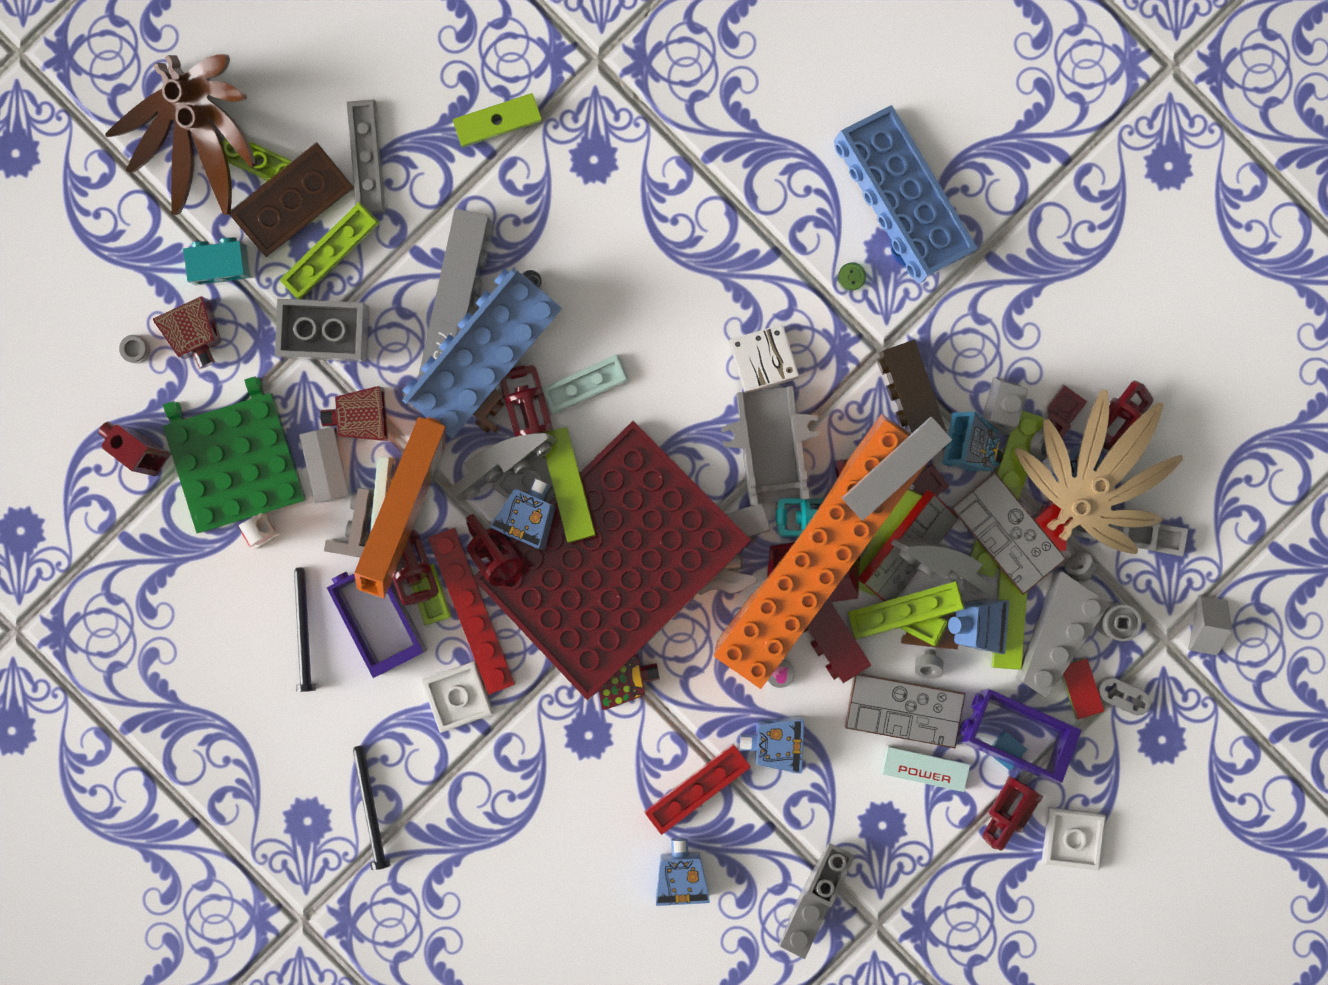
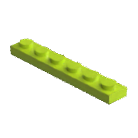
M1022 411L1018 427L1007 435L1002 451L1003 460L996 470V474L1018 500L1027 473L1020 464L1014 449L1020 448L1030 454L1032 438L1037 431H1041L1042 420L1045 419V417ZM975 539L970 557L982 563L977 573L994 578L998 566Z

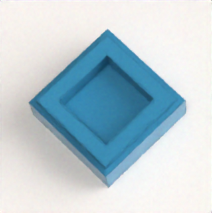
M1003 731L992 744V746L1019 758L1028 750L1006 731ZM995 758L1009 771H1011V769L1014 767L1009 763H1006L1000 759Z

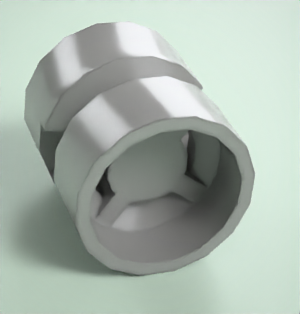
M1108 602L1110 604L1096 625L1098 632L1106 637L1122 642L1135 638L1142 626L1141 616L1138 611L1132 606Z

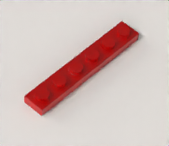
M456 527L428 537L488 695L515 685V680L478 584L472 578L474 574Z

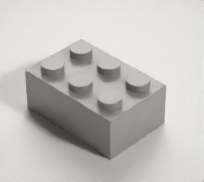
M277 298L275 356L285 359L367 362L369 306L363 302Z

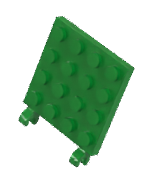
M254 376L244 379L251 399L187 419L183 417L179 402L172 401L163 404L165 414L171 423L163 426L164 433L196 534L306 501L273 393L264 394L259 377Z

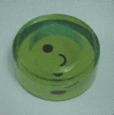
M855 262L843 265L837 274L838 284L846 291L860 289L866 281L864 268Z

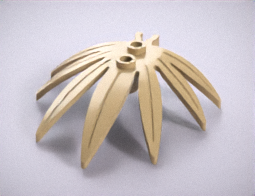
M1107 390L1099 392L1088 418L1080 447L1076 477L1072 476L1071 463L1066 446L1059 432L1048 419L1042 420L1043 436L1047 455L1058 481L1055 480L1046 466L1033 455L1020 448L1014 449L1020 464L1033 483L1049 500L1061 508L1058 518L1050 521L1047 527L1055 530L1059 524H1064L1067 521L1064 525V531L1059 535L1062 540L1066 541L1072 534V529L1081 525L1091 536L1106 546L1121 552L1137 554L1138 549L1134 542L1121 531L1108 525L1145 527L1162 522L1163 517L1146 511L1131 509L1111 510V506L1135 498L1156 486L1183 460L1182 455H1177L1161 461L1136 474L1118 488H1114L1133 468L1148 446L1161 416L1163 408L1161 402L1156 403L1125 431L1104 457L1096 471L1093 469L1104 445L1109 420Z

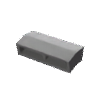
M334 427L299 434L314 502L321 503L348 497L349 493Z

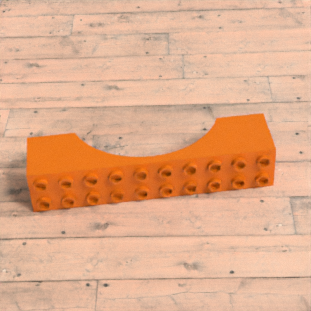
M881 414L848 459L837 481L798 539L766 580L747 598L718 638L714 652L715 658L759 689H762L926 466L925 464L863 521L841 498L911 435L909 432L885 415Z

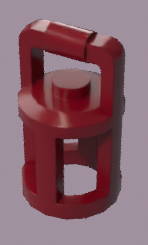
M522 365L512 368L501 380L500 384L514 436L552 431L553 426L536 367L533 365ZM529 373L532 374L535 388H529L528 385L515 388V393H509L506 379L510 378L513 380L525 377ZM536 397L538 398L545 423L539 425L533 401L537 400ZM513 403L520 406L526 429L520 430Z
M1132 381L1119 398H1112L1110 401L1107 429L1118 416L1124 419L1125 422L1113 437L1106 433L1103 448L1107 451H1110L1125 431L1153 403L1151 393L1139 381ZM1135 393L1142 400L1139 405L1130 400Z
M474 514L467 516L466 524L473 538L467 547L468 554L490 585L500 586L508 583L521 571L523 561L501 532L492 528L485 530ZM502 545L508 554L503 555L498 548ZM485 557L490 562L488 568L481 559ZM514 562V565L509 571H507L503 566L507 563ZM495 572L498 573L499 577H493Z
M412 529L399 562L401 570L398 572V569H396L393 577L403 605H415L429 601L439 593L418 530ZM413 545H415L421 564L417 562L412 548ZM427 577L431 587L430 590H422L409 596L405 594L403 585L415 586Z
M1009 775L993 805L987 811L992 819L982 835L985 842L993 849L1002 851L1014 832H1023L1026 823L1044 796ZM1020 792L1024 793L1011 816L1008 814L1009 809ZM998 828L1003 830L999 838L994 835Z

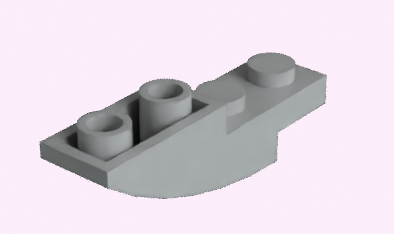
M540 433L517 436L494 444L464 463L470 472L449 488V491L456 499L471 500L479 495L481 492L480 488L485 484L498 480L503 474L502 471L511 475L524 473L529 469L530 462L537 457L541 458L547 455L552 450L551 446L557 442L555 436Z
M921 538L894 539L891 543L900 550L898 556L911 564L914 561L918 562L920 565L917 569L931 578L934 574L943 579L948 576L955 581H958L960 578L964 581L962 586L975 595L980 591L990 596L995 588L991 583L976 574L982 563L946 544Z
M831 843L827 845L788 917L789 923L778 944L779 947L806 959L829 907L832 908L855 855Z

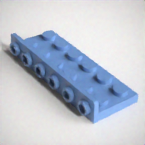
M892 105L839 132L834 139L836 153L840 158L844 159L849 168L851 178L859 184L863 191L865 202L872 206L880 227L887 231L892 240L893 249L897 254L901 255L906 263L908 274L918 284L978 249Z
M515 267L510 272L504 268L494 280L498 284L492 293H489L487 290L476 302L479 309L473 316L468 312L458 323L457 326L461 328L459 333L455 337L449 334L439 346L443 352L438 358L434 359L431 356L422 366L423 376L418 381L412 378L402 390L406 394L402 399L405 404H411L426 418L430 417L440 421L442 425L446 426V434L451 438L458 433L562 309L558 303Z

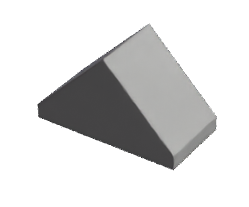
M1198 595L1188 650L1218 655L1232 632L1228 601Z

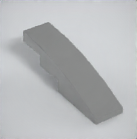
M1160 523L1145 527L1108 525L1128 536L1137 548L1182 557L1184 555L1189 529ZM1081 525L1072 529L1071 535L1097 540Z

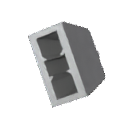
M993 377L982 417L998 430L1001 435L1007 436L1018 427L1028 389L1020 384Z

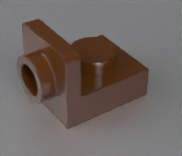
M497 389L490 393L473 414L477 418L475 424L486 433H489L490 430L497 433L500 429L488 419L490 414L495 417L505 405L502 402L504 395Z

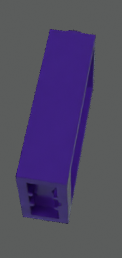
M346 571L332 578L334 584L326 588L372 678L399 666L427 650L405 605L401 603L394 583L391 582L387 594L413 645L379 662L342 591V588L356 581L355 575L349 576Z
M991 689L982 690L980 693H977L971 704V708L974 709L971 718L965 721L961 730V734L964 735L961 743L1049 782L1063 783L1082 730ZM988 702L1060 733L1047 769L975 738Z

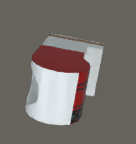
M261 513L238 526L249 547L254 549L281 535L269 513Z

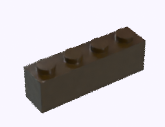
M915 339L879 352L880 358L877 359V363L882 375H887L889 385H886L890 400L896 401L899 411L895 413L899 426L905 427V430L912 434L929 417H932L947 433Z

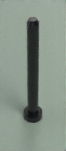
M299 567L294 570L300 684H296V692L316 691V683H311L305 569Z
M362 745L354 746L353 755L374 861L370 862L371 870H380L391 866L390 858H385L365 751Z

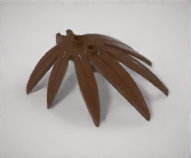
M218 54L208 57L186 73L181 69L178 56L168 55L165 57L168 62V68L166 63H156L153 65L157 73L162 76V89L156 91L132 108L105 133V136L116 137L141 128L155 117L141 138L126 168V172H136L149 162L162 147L174 120L171 174L172 215H178L182 212L191 189L194 171L192 137L223 215H229L232 204L231 174L224 146L214 124L250 167H255L256 163L252 149L241 128L225 110L210 100V96L225 101L239 102L247 100V95L233 84L222 81H209L210 78H215L225 72L230 62L229 55Z

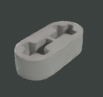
M1105 677L1097 685L1099 696L1103 701L1138 716L1145 714L1150 709V698L1145 692L1116 678ZM1115 683L1114 688L1121 692L1120 696L1110 694L1107 697L1108 692L1105 691V687L1107 685L1112 686ZM1129 695L1133 698L1139 696L1142 705L1140 707L1135 706L1133 709V704L1126 701L1127 696Z

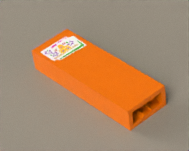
M417 418L355 569L354 575L357 590L384 599L386 597L445 449L446 426L434 418Z

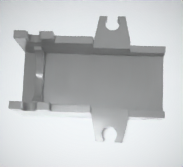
M793 386L760 390L748 394L744 392L736 393L739 421L723 426L721 430L722 433L731 431L734 435L732 441H723V447L741 448L743 450L749 505L777 502L782 498L810 499L802 441L820 436V430L812 432L808 429L810 421L818 422V415L796 414Z

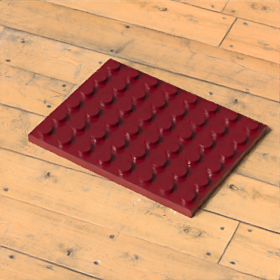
M634 421L580 472L596 536L568 543L555 496L549 502V504L556 506L544 551L512 538L509 543L523 561V567L515 578L503 585L492 586L481 571L472 577L587 701L607 684L752 542ZM504 547L500 550L503 555L508 554ZM514 562L507 563L503 566L507 571H509L514 565ZM495 572L493 577H499L498 573Z

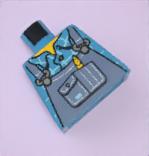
M977 412L952 413L948 432L952 441L945 447L942 464L972 472L992 471L1003 460V453L998 450L1001 437L1000 432Z

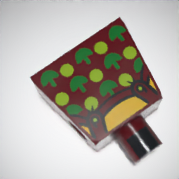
M636 654L599 690L602 710H607L644 696V682L660 680L657 663L641 666L639 654Z

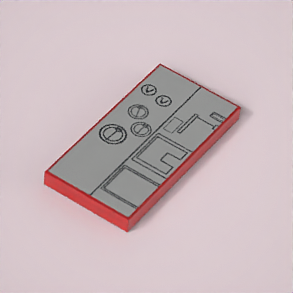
M927 490L859 576L858 580L884 602L897 598L917 573V568L920 564L916 561L911 564L898 556L900 550L891 544L893 540L921 538L941 542L956 523L958 517L934 493Z

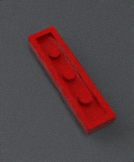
M733 743L647 808L644 813L658 832L663 835L751 768V766Z

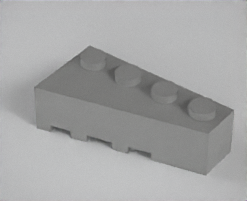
M1060 571L1054 572L1050 590L1043 602V609L1035 623L1030 644L1027 645L1021 670H1018L1016 675L1017 680L1045 698L1048 697L1110 605L1073 578Z

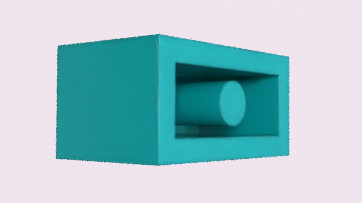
M229 237L220 239L219 244L209 245L208 241H198L191 243L192 247L183 248L187 282L196 286L251 278L246 244L237 241V238Z

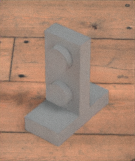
M358 488L357 493L352 494L350 509L354 510L352 521H348L345 536L349 537V541L326 540L325 552L361 557L365 547L364 543L374 490Z

